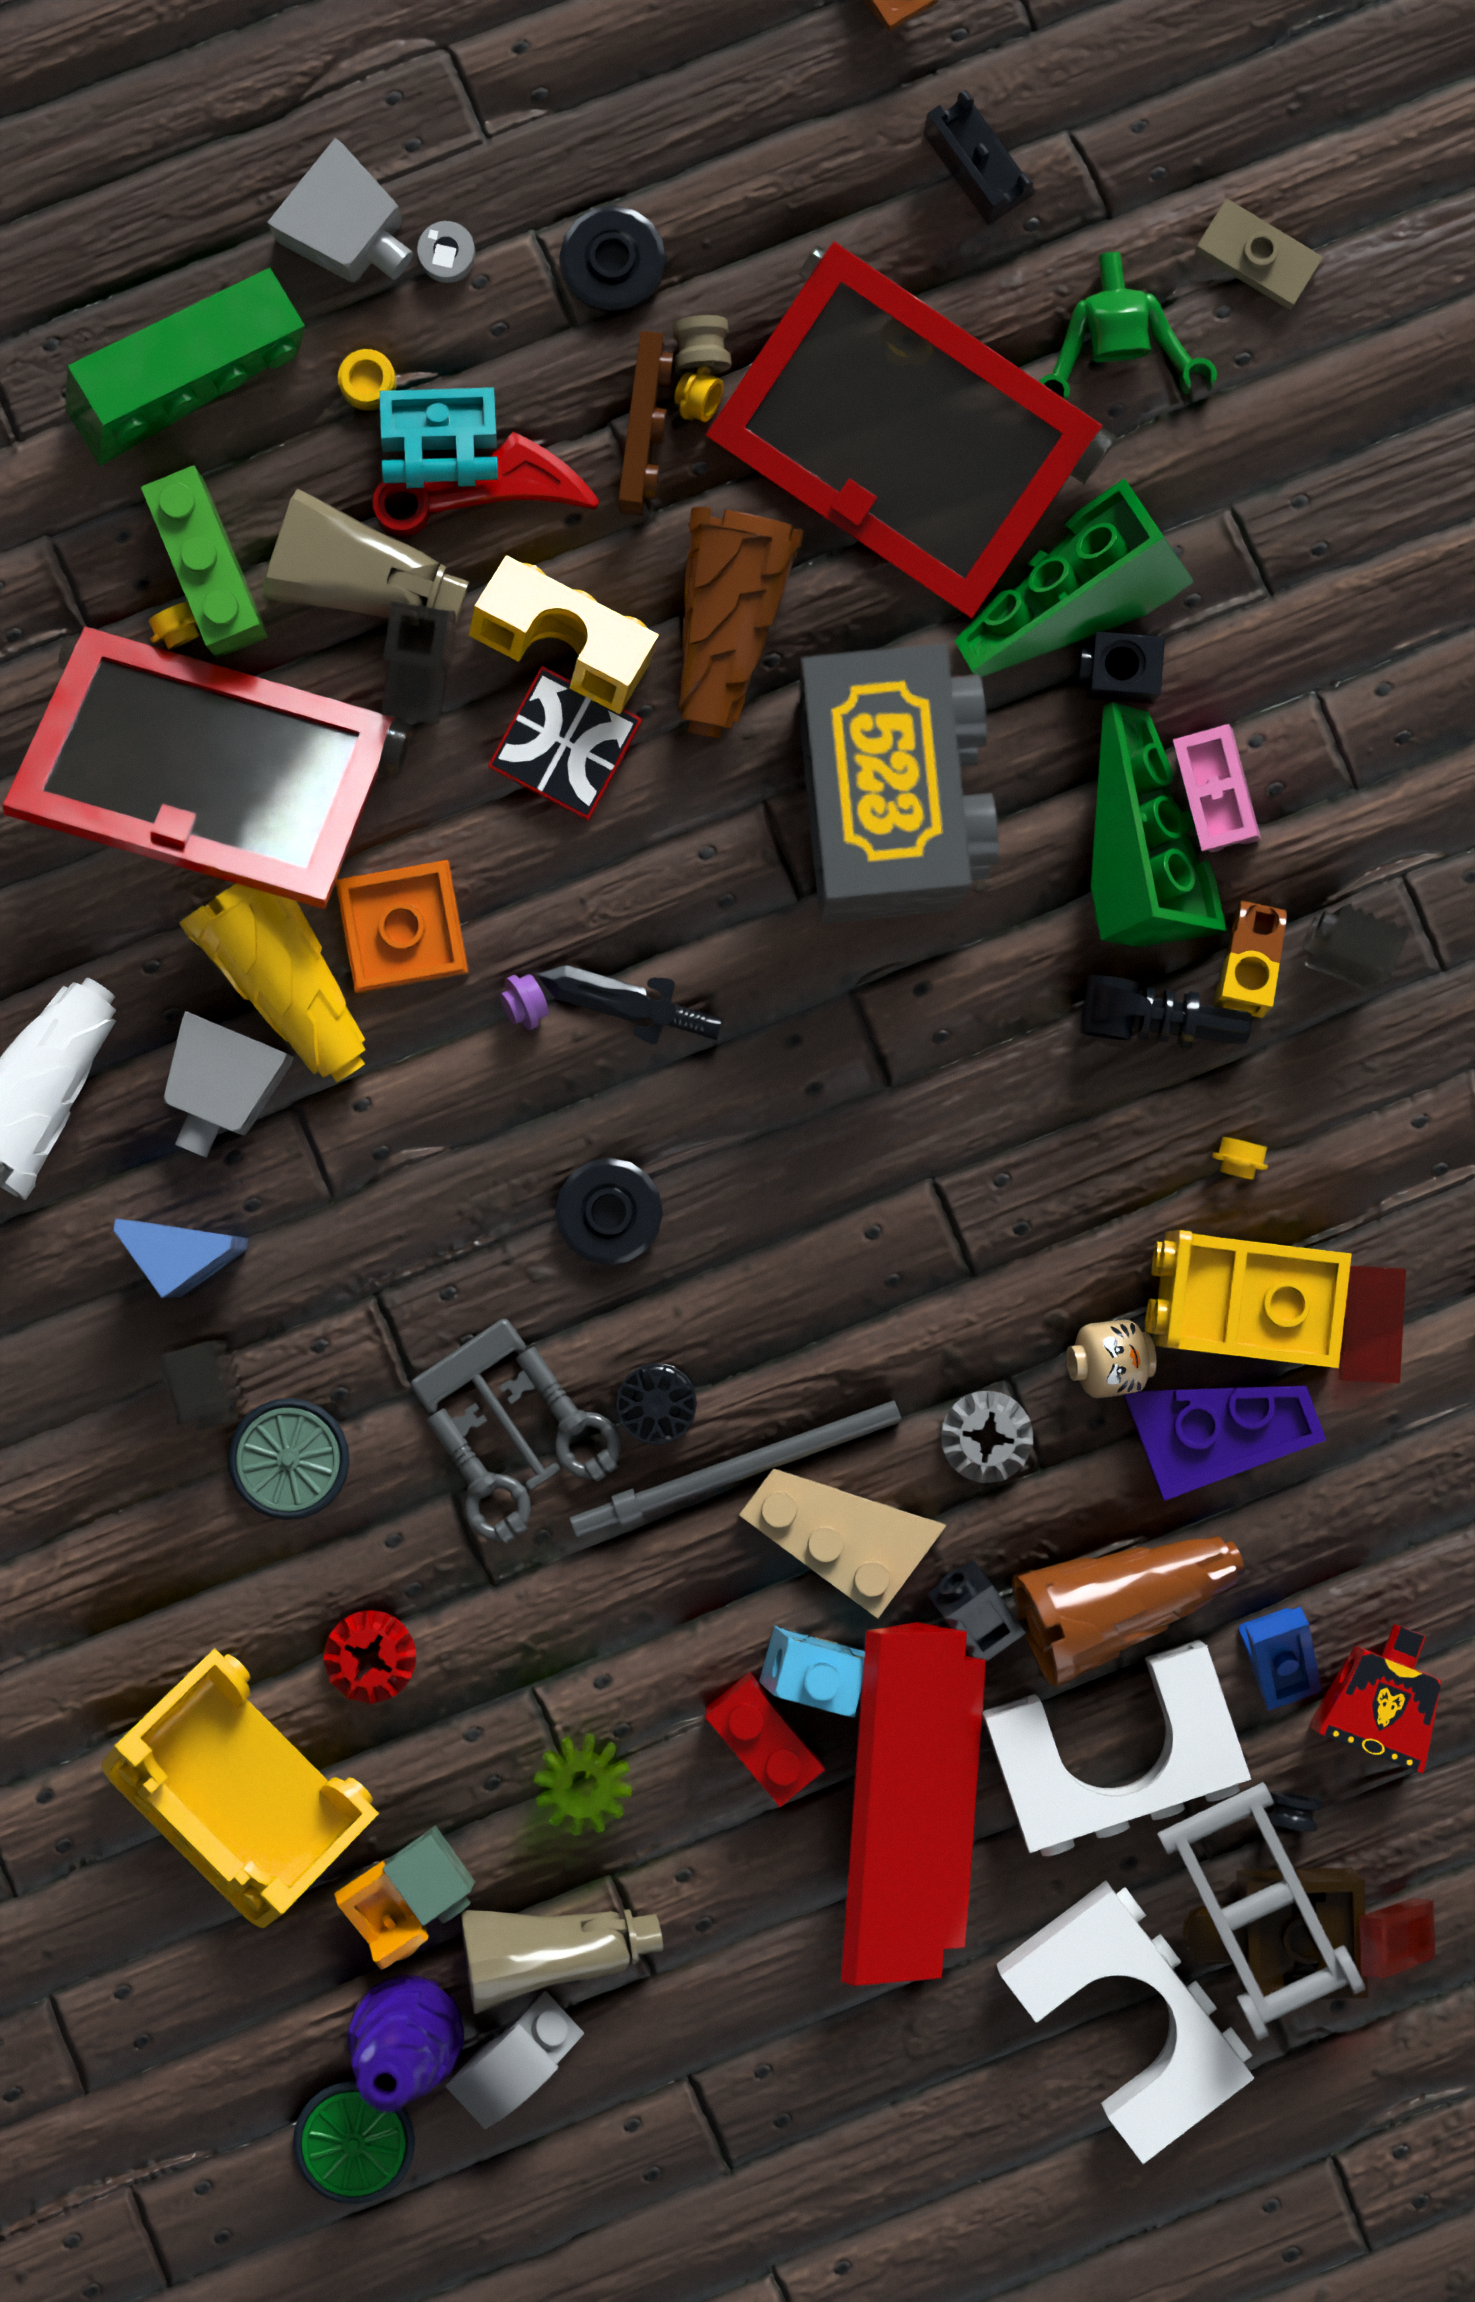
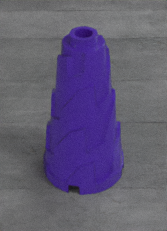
M418 1975L389 1977L369 1988L353 2011L347 2032L351 2063L362 2098L378 2112L399 2111L407 2102L428 2094L433 2087L441 2084L450 2075L459 2060L464 2045L465 2033L462 2013L452 1994L449 1997L438 1987L439 1983Z

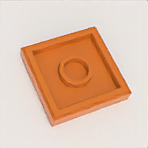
M448 860L336 880L354 989L357 994L469 974L450 862Z

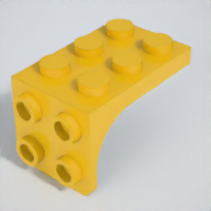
M1183 1230L1167 1231L1165 1233V1241H1156L1154 1246L1152 1276H1159L1160 1284L1158 1299H1149L1145 1333L1154 1334V1346L1339 1368L1352 1254L1193 1234L1191 1231Z

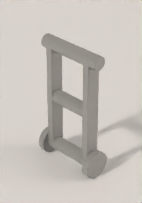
M1264 1782L1157 1833L1167 1854L1179 1851L1247 1992L1237 1996V1999L1258 2041L1269 2036L1264 2024L1347 1984H1349L1354 1995L1365 1990L1362 1979L1344 1945L1333 1950L1264 1810V1808L1274 1804ZM1252 1814L1284 1880L1220 1909L1189 1844ZM1295 1901L1327 1967L1263 1997L1232 1931Z

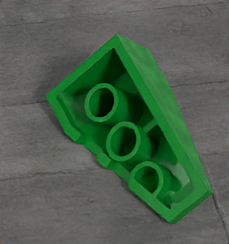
M1125 478L1078 510L1064 525L1069 533L1049 554L1040 550L1028 562L1032 572L1015 590L1001 591L954 640L974 675L984 677L1095 635L1096 632H1103L1146 616L1163 603L1172 600L1179 592L1194 582Z
M1114 702L1103 706L1091 890L1095 906L1094 917L1099 928L1100 938L1102 941L1143 947L1226 932V926L1216 877L1209 860L1201 863L1198 861L1187 833L1195 829V825L1189 811L1181 813L1173 799L1168 785L1172 782L1174 773L1148 711Z

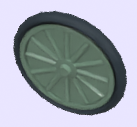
M294 1398L270 1401L247 1414L235 1430L230 1441L228 1453L229 1474L241 1498L255 1511L270 1518L281 1520L303 1519L320 1512L331 1504L340 1493L346 1481L350 1463L347 1440L334 1417L320 1406L306 1400Z

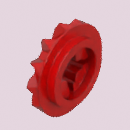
M361 1611L346 1617L333 1629L328 1636L323 1661L329 1682L344 1694L347 1699L371 1705L395 1697L408 1684L416 1665V1647L410 1632L397 1618L381 1611ZM378 1635L382 1636L378 1656L385 1661V1665L392 1668V1671L385 1667L381 1669L373 1666L368 1673H364L362 1678L359 1679L357 1675L360 1671L358 1667L361 1659L354 1655V1651L347 1648V1646L349 1645L353 1648L358 1646L359 1648L366 1649L371 1642L376 1641Z

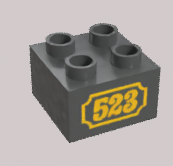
M947 644L802 658L797 700L820 925L956 911L971 887L972 881L989 879L990 865H998L999 862L998 828L992 793L963 796L960 766L977 765L978 747H985L987 742L985 701L980 675L951 677Z

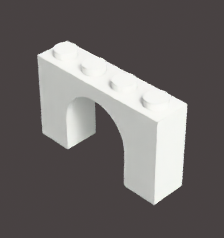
M1196 1640L1145 1657L1165 1719V1742L1160 1757L1152 1769L1139 1780L1126 1786L1117 1788L1095 1787L1078 1780L1065 1769L1059 1757L1042 1702L1036 1694L983 1711V1718L1025 1845L1030 1853L1040 1850L1042 1856L1056 1855L1075 1846L1074 1838L1092 1832L1096 1833L1097 1838L1110 1837L1129 1829L1128 1820L1149 1813L1152 1820L1167 1818L1185 1810L1183 1804L1185 1801L1205 1795L1206 1800L1209 1802L1221 1800L1237 1794L1240 1791L1239 1783L1251 1780L1207 1645L1200 1640Z
M1105 1880L996 1965L1003 1980L1036 2023L1082 1987L1102 1977L1114 1975L1134 1977L1150 1984L1164 1997L1169 2012V2031L1162 2051L1151 2065L1101 2103L1108 2119L1142 2164H1144L1255 2079L1244 2063L1253 2055L1232 2027L1221 2033L1209 2015L1217 2010V2008L1198 1982L1195 1980L1186 1987L1174 1971V1968L1182 1963L1161 1934L1152 1940L1138 1923L1147 1915L1126 1887L1116 1894Z

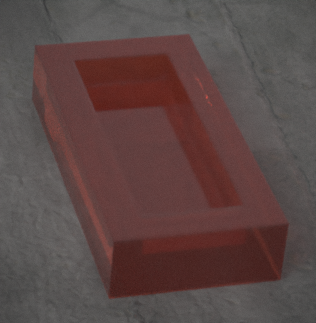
M1350 1266L1340 1352L1339 1380L1400 1384L1406 1269Z
M1411 1898L1359 1917L1361 1976L1383 1979L1435 1959L1434 1900Z

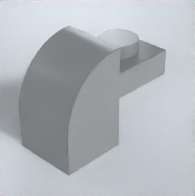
M545 1990L527 2005L500 2036L482 2046L449 2081L446 2088L476 2121L486 2129L502 2120L528 2099L559 2068L557 2063L583 2036L584 2032Z

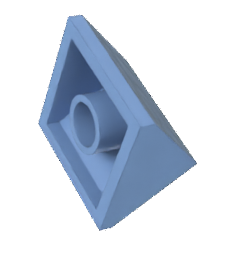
M115 1219L113 1229L162 1298L183 1297L245 1252L249 1240L248 1238L124 1219Z

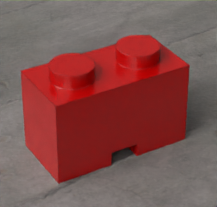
M750 1671L705 1708V1718L779 1807L783 1806L825 1770L823 1759L779 1709V1706Z

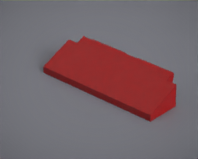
M919 1622L866 1631L841 1982L859 1986L942 1978L944 1949L965 1948L986 1659L965 1656L967 1631Z

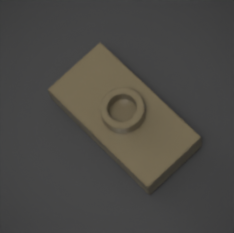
M1227 198L1195 249V253L1289 310L1293 308L1323 259V256Z

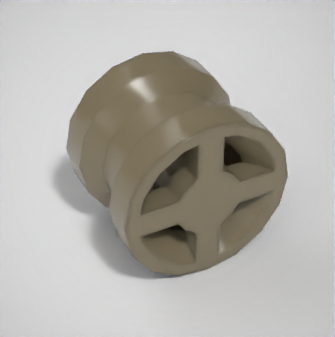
M697 315L685 317L672 323L673 339L679 343V353L674 360L675 372L684 375L686 372L696 374L699 367H707L711 370L710 374L714 375L731 368V354L724 349V338L729 332L728 320L717 315Z

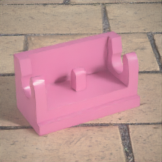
M1226 724L1173 739L1202 852L1207 850L1209 852H1218L1223 850L1224 847L1234 844H1249L1260 841L1261 836L1234 733L1230 725Z

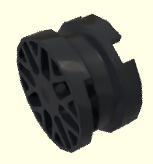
M662 1363L643 1365L630 1373L620 1386L616 1401L619 1421L627 1433L640 1442L654 1445L672 1442L683 1435L693 1422L697 1407L695 1389L687 1375L673 1365Z

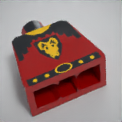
M1393 1624L1382 1655L1355 1646L1314 1713L1309 1726L1319 1734L1423 1774L1441 1688L1440 1679L1415 1668L1426 1636Z

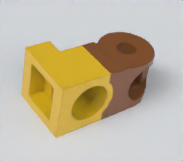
M1242 900L1239 901L1232 921L1229 946L1225 950L1220 981L1216 986L1213 1006L1247 1011L1251 1016L1263 1018L1273 1007L1286 926V910Z

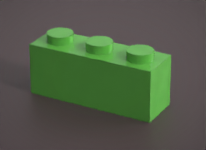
M194 465L142 486V492L205 645L217 659L268 638V633L207 485Z

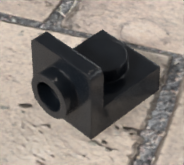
M970 1562L961 1569L951 1571L940 1581L938 1586L928 1593L929 1598L952 1629L967 1631L966 1650L971 1657L986 1659L987 1662L1026 1634L994 1586L975 1562Z

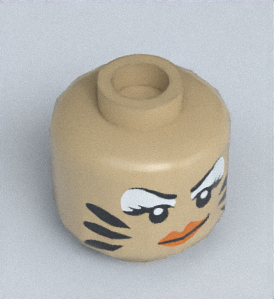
M1126 1319L1085 1325L1078 1332L1075 1346H1069L1067 1349L1066 1361L1070 1378L1073 1381L1079 1380L1085 1392L1093 1398L1121 1396L1139 1392L1145 1387L1147 1379L1153 1377L1156 1371V1351L1152 1337L1149 1333L1142 1332L1137 1324Z

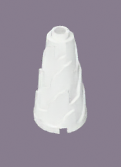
M86 978L81 985L73 982L68 988L63 986L43 1012L17 1036L0 1057V1188L16 1197H21L23 1200L27 1199L36 1186L37 1174L71 1114L70 1108L87 1079L93 1059L116 1020L112 1019L116 1009L110 1005L115 996L90 978Z

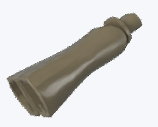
M297 489L290 499L265 575L263 598L286 603L354 611L397 621L421 622L423 616V623L430 624L433 617L456 625L468 591L469 581L446 574L447 566L441 564L439 567V562L423 552L391 538L348 516L326 502Z
M630 1909L623 1910V1919H621L618 1913L612 1911L564 1916H529L491 1911H461L465 1962L475 2014L524 1993L550 1985L620 1973L628 1966L637 1964L639 1962L638 1955L663 1951V1940L657 1914L632 1917Z

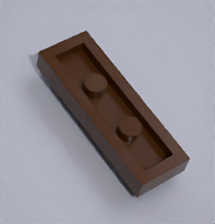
M642 330L640 332L619 493L620 513L643 516L645 499H656L659 465L650 464L652 443L663 444L667 409L657 408L659 388H670L674 353L664 352L663 333Z

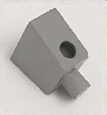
M334 138L267 222L274 239L282 246L349 282L357 281L371 263L395 280L405 271L413 257V252L393 237L403 222L398 205L336 138Z
M185 1011L164 1094V1103L188 1112L175 1145L207 1157L220 1126L245 1136L290 1068L294 1057Z

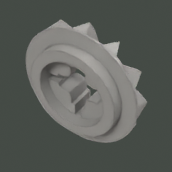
M995 1391L971 1393L957 1401L944 1419L941 1430V1443L944 1454L950 1465L958 1473L970 1480L979 1483L1004 1481L1024 1467L1033 1447L1031 1420L1020 1404L1005 1394ZM989 1412H994L992 1421L995 1422V1431L1004 1434L1006 1438H1012L1011 1443L1003 1442L1002 1445H992L990 1453L987 1454L986 1462H982L983 1453L980 1452V1443L971 1440V1437L963 1436V1431L972 1432L973 1429H983L985 1421H988Z

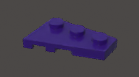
M1303 1385L1150 1390L1123 1395L1159 1494L1164 1501L1326 1441L1308 1389Z

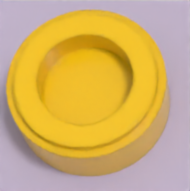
M362 349L351 353L344 359L338 372V383L343 396L352 406L361 410L379 409L380 391L396 390L397 380L391 362L386 356L375 350Z

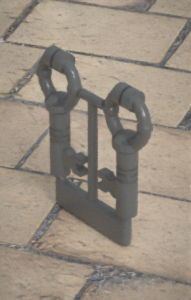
M503 1318L411 1381V1388L429 1414H433L426 1420L427 1424L448 1455H451L452 1461H455L456 1467H459L460 1473L469 1485L465 1501V1514L469 1527L487 1540L504 1541L505 1544H508L516 1539V1534L520 1536L529 1530L526 1524L529 1521L531 1504L527 1489H535L560 1472V1466L578 1478H594L596 1482L606 1477V1472L610 1474L619 1468L617 1461L621 1451V1440L617 1426L608 1418L599 1413L585 1412L576 1408L569 1396H566L565 1390H562L561 1384H558L557 1378L535 1346L525 1351L526 1344L510 1321ZM513 1351L522 1353L516 1360L523 1370L518 1374L515 1381L509 1379L499 1386L503 1393L510 1389L513 1395L507 1399L510 1404H513L523 1397L524 1391H531L536 1388L559 1422L555 1440V1450L559 1464L552 1463L545 1469L480 1375ZM472 1380L534 1472L535 1476L526 1481V1487L508 1475L487 1472L479 1458H476L475 1452H472L471 1446L467 1445L468 1442L465 1436L469 1434L472 1427L479 1428L488 1421L485 1415L479 1418L476 1416L475 1412L480 1410L477 1403L468 1407L465 1410L464 1416L454 1417L453 1419L445 1408L436 1412L438 1403ZM586 1426L595 1427L601 1431L602 1437L606 1438L607 1449L597 1454L598 1461L593 1457L584 1464H581L575 1460L574 1454L570 1452V1438L581 1433ZM496 1488L504 1489L510 1492L512 1499L516 1501L517 1511L506 1517L508 1523L503 1519L494 1526H491L485 1522V1518L479 1512L480 1500L491 1495Z

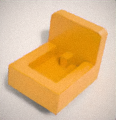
M383 1861L334 1893L338 1907L367 1941L373 1961L381 1970L397 1960H403L411 1956L429 1937L426 1926L420 1923L383 1870L385 1865Z

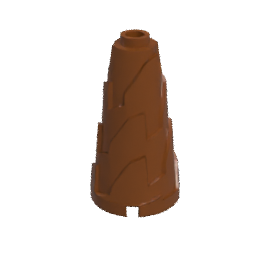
M692 507L688 522L691 534L685 576L684 662L677 711H682L681 719L689 722L688 733L721 739L723 729L732 730L733 722H739L753 670L764 650L770 626L777 614L786 589L793 560L797 556V551L801 549L804 531L802 529L792 530L793 525L731 510H724L723 519L710 516L712 510L710 507Z
M1213 1536L1206 1539L1184 1540L1154 1548L1135 1547L1097 1559L1082 1557L1035 1571L1028 1570L1013 1576L1012 1592L1019 1620L1025 1617L1030 1632H1027L1024 1636L1031 1653L1049 1684L1058 1687L1119 1657L1121 1650L1168 1630L1169 1623L1195 1612L1209 1603L1214 1597L1237 1587L1238 1575L1244 1573V1563L1233 1541L1225 1543L1220 1536Z

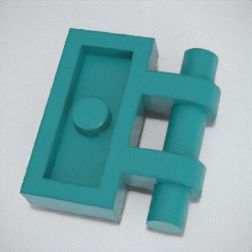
M494 387L380 391L382 452L405 451V460H382L383 483H406V488H424V482L458 481V487L475 486V480H498L497 457H474V449L497 448ZM422 450H457V458L423 459Z

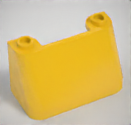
M214 1648L112 1748L101 1762V1768L109 1781L247 1920L260 1928H265L280 1917L379 1813L370 1805L373 1802L372 1796L357 1780L348 1777L343 1781L337 1777H332L328 1781L247 1700L251 1694L247 1684L251 1677L247 1669L235 1657L229 1654L223 1657Z

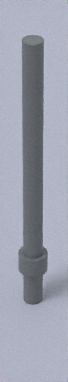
M893 1400L644 1491L635 1493L632 1488L611 1496L613 1502L570 1517L571 1524L577 1539L621 1524L622 1528H626L643 1522V1515L892 1426L902 1422V1419Z

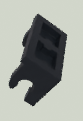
M963 90L957 96V102L948 110L944 111L941 105H938L927 113L924 136L989 226L1034 195V183L1027 173L1021 171L976 108L970 93L967 90Z

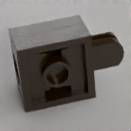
M1352 1867L1294 1869L1333 1950L1344 1945L1365 1986V1990L1354 1995L1349 1984L1316 2000L1368 1998L1364 1879ZM1236 1870L1237 1902L1284 1880L1280 1870ZM1295 1901L1232 1931L1263 1997L1327 1967ZM1219 1905L1220 1909H1223V1908H1225V1907H1227V1906H1230V1905ZM1199 1906L1189 1911L1183 1923L1182 1934L1184 1943L1194 1958L1203 1964H1233L1206 1906ZM1240 1978V1987L1245 1993L1247 1990Z

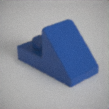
M1301 1607L1292 1610L1285 1608L1242 1623L1239 1626L1242 1642L1268 1711L1322 1692L1310 1626Z

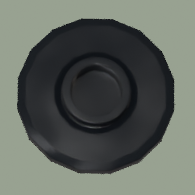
M615 205L595 208L576 219L564 235L559 255L563 280L573 296L590 309L607 313L629 311L649 300L661 284L666 264L663 240L652 222L635 210Z
M614 1158L590 1161L572 1172L560 1189L555 1209L559 1232L569 1248L587 1261L604 1265L629 1262L645 1252L658 1235L663 1216L660 1192L649 1175L631 1162Z

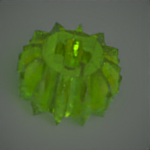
M586 1734L583 1742V1751L577 1752L573 1739L570 1736L564 1737L561 1741V1746L566 1758L564 1759L555 1751L547 1750L542 1759L553 1771H537L534 1776V1783L553 1788L541 1793L537 1797L538 1807H548L557 1803L558 1807L554 1810L550 1823L558 1826L567 1814L574 1816L571 1832L576 1835L581 1834L584 1818L586 1817L590 1818L592 1827L596 1832L603 1831L605 1829V1818L601 1810H604L614 1818H621L624 1808L613 1797L625 1798L630 1797L632 1794V1785L626 1782L615 1781V1779L626 1775L630 1771L629 1762L620 1761L609 1765L608 1762L614 1756L617 1746L609 1742L605 1745L600 1755L594 1753L593 1749L596 1742L594 1734ZM586 1771V1779L591 1774L596 1777L597 1782L593 1785L592 1796L581 1797V1789L576 1794L571 1791L569 1787L573 1784L575 1772Z

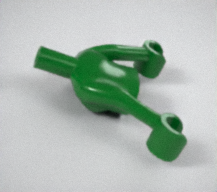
M1107 252L1099 255L1102 292L1090 296L1076 305L1053 372L1044 376L1039 382L1048 388L1057 390L1060 396L1068 401L1070 388L1067 381L1081 350L1086 325L1092 339V361L1116 362L1142 358L1151 354L1148 335L1149 322L1155 339L1181 372L1179 379L1181 391L1185 394L1189 393L1191 387L1189 374L1199 372L1206 377L1207 390L1210 392L1217 379V371L1214 364L1205 358H1190L1172 331L1160 303L1153 294L1125 288L1120 252Z

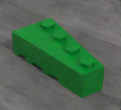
M269 267L68 365L65 410L100 467L218 396L236 389L247 379L267 367L274 369L291 361L299 352L298 349L301 346L305 325Z

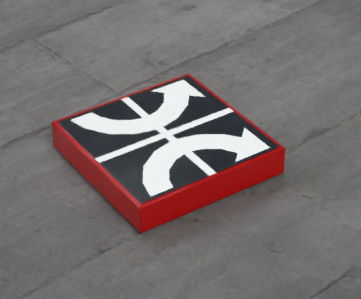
M541 666L488 767L490 770L590 822L639 731L643 719L625 709L622 710L621 714H618L570 689V680Z

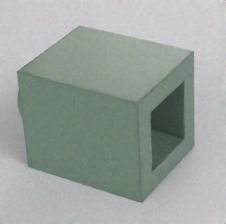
M436 1825L390 1857L383 1867L389 1879L423 1926L435 1917L444 1924L470 1904L466 1895L471 1892L475 1880Z

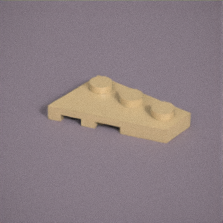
M776 1468L769 1472L739 1513V1516L876 1618L880 1617L946 1527L943 1523L871 1501Z

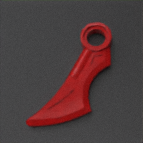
M512 432L504 444L489 456L497 457L498 480H475V486L458 487V481L424 482V488H406V483H383L382 481L377 486L373 495V510L378 524L386 533L396 537H409L419 533L426 526L430 513L516 500L557 502L595 510L599 507V499L587 484L562 460L537 443ZM427 455L423 457V459H434ZM397 492L412 494L418 501L416 513L406 520L392 518L386 512V503L389 497Z

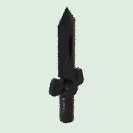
M563 965L536 974L555 999L635 1023L643 1017L653 1019L655 1023L651 1027L646 1028L638 1025L633 1029L635 1036L651 1045L658 1043L663 1026L686 1030L687 1032L714 1040L718 1039L721 1031L723 1018L691 1010L671 1002L675 988V982L672 979L650 978L647 981L649 988L659 991L662 995L661 1000H654L647 996L646 988L569 965Z

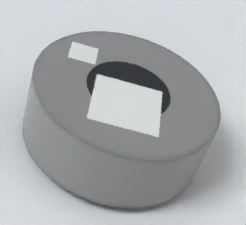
M451 221L434 223L422 233L418 242V256L425 273L436 281L443 283L459 281L466 277L474 266L476 251L470 233L458 223Z

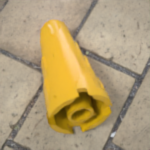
M234 884L216 896L207 906H201L179 922L188 938L203 949L241 997L245 1000H250L274 1031L286 1042H289L314 1075L318 1072L325 1078L331 1074L335 1082L338 1083L365 1064L360 1057V1054L365 1051L362 1044L365 1038L346 1007L340 987L321 955L322 946L297 901L240 884Z

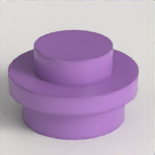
M530 974L521 978L512 975L505 979L506 991L500 993V1000L509 1020L514 1025L521 1022L529 1031L538 1027L539 1020L549 1015V1009L537 981Z

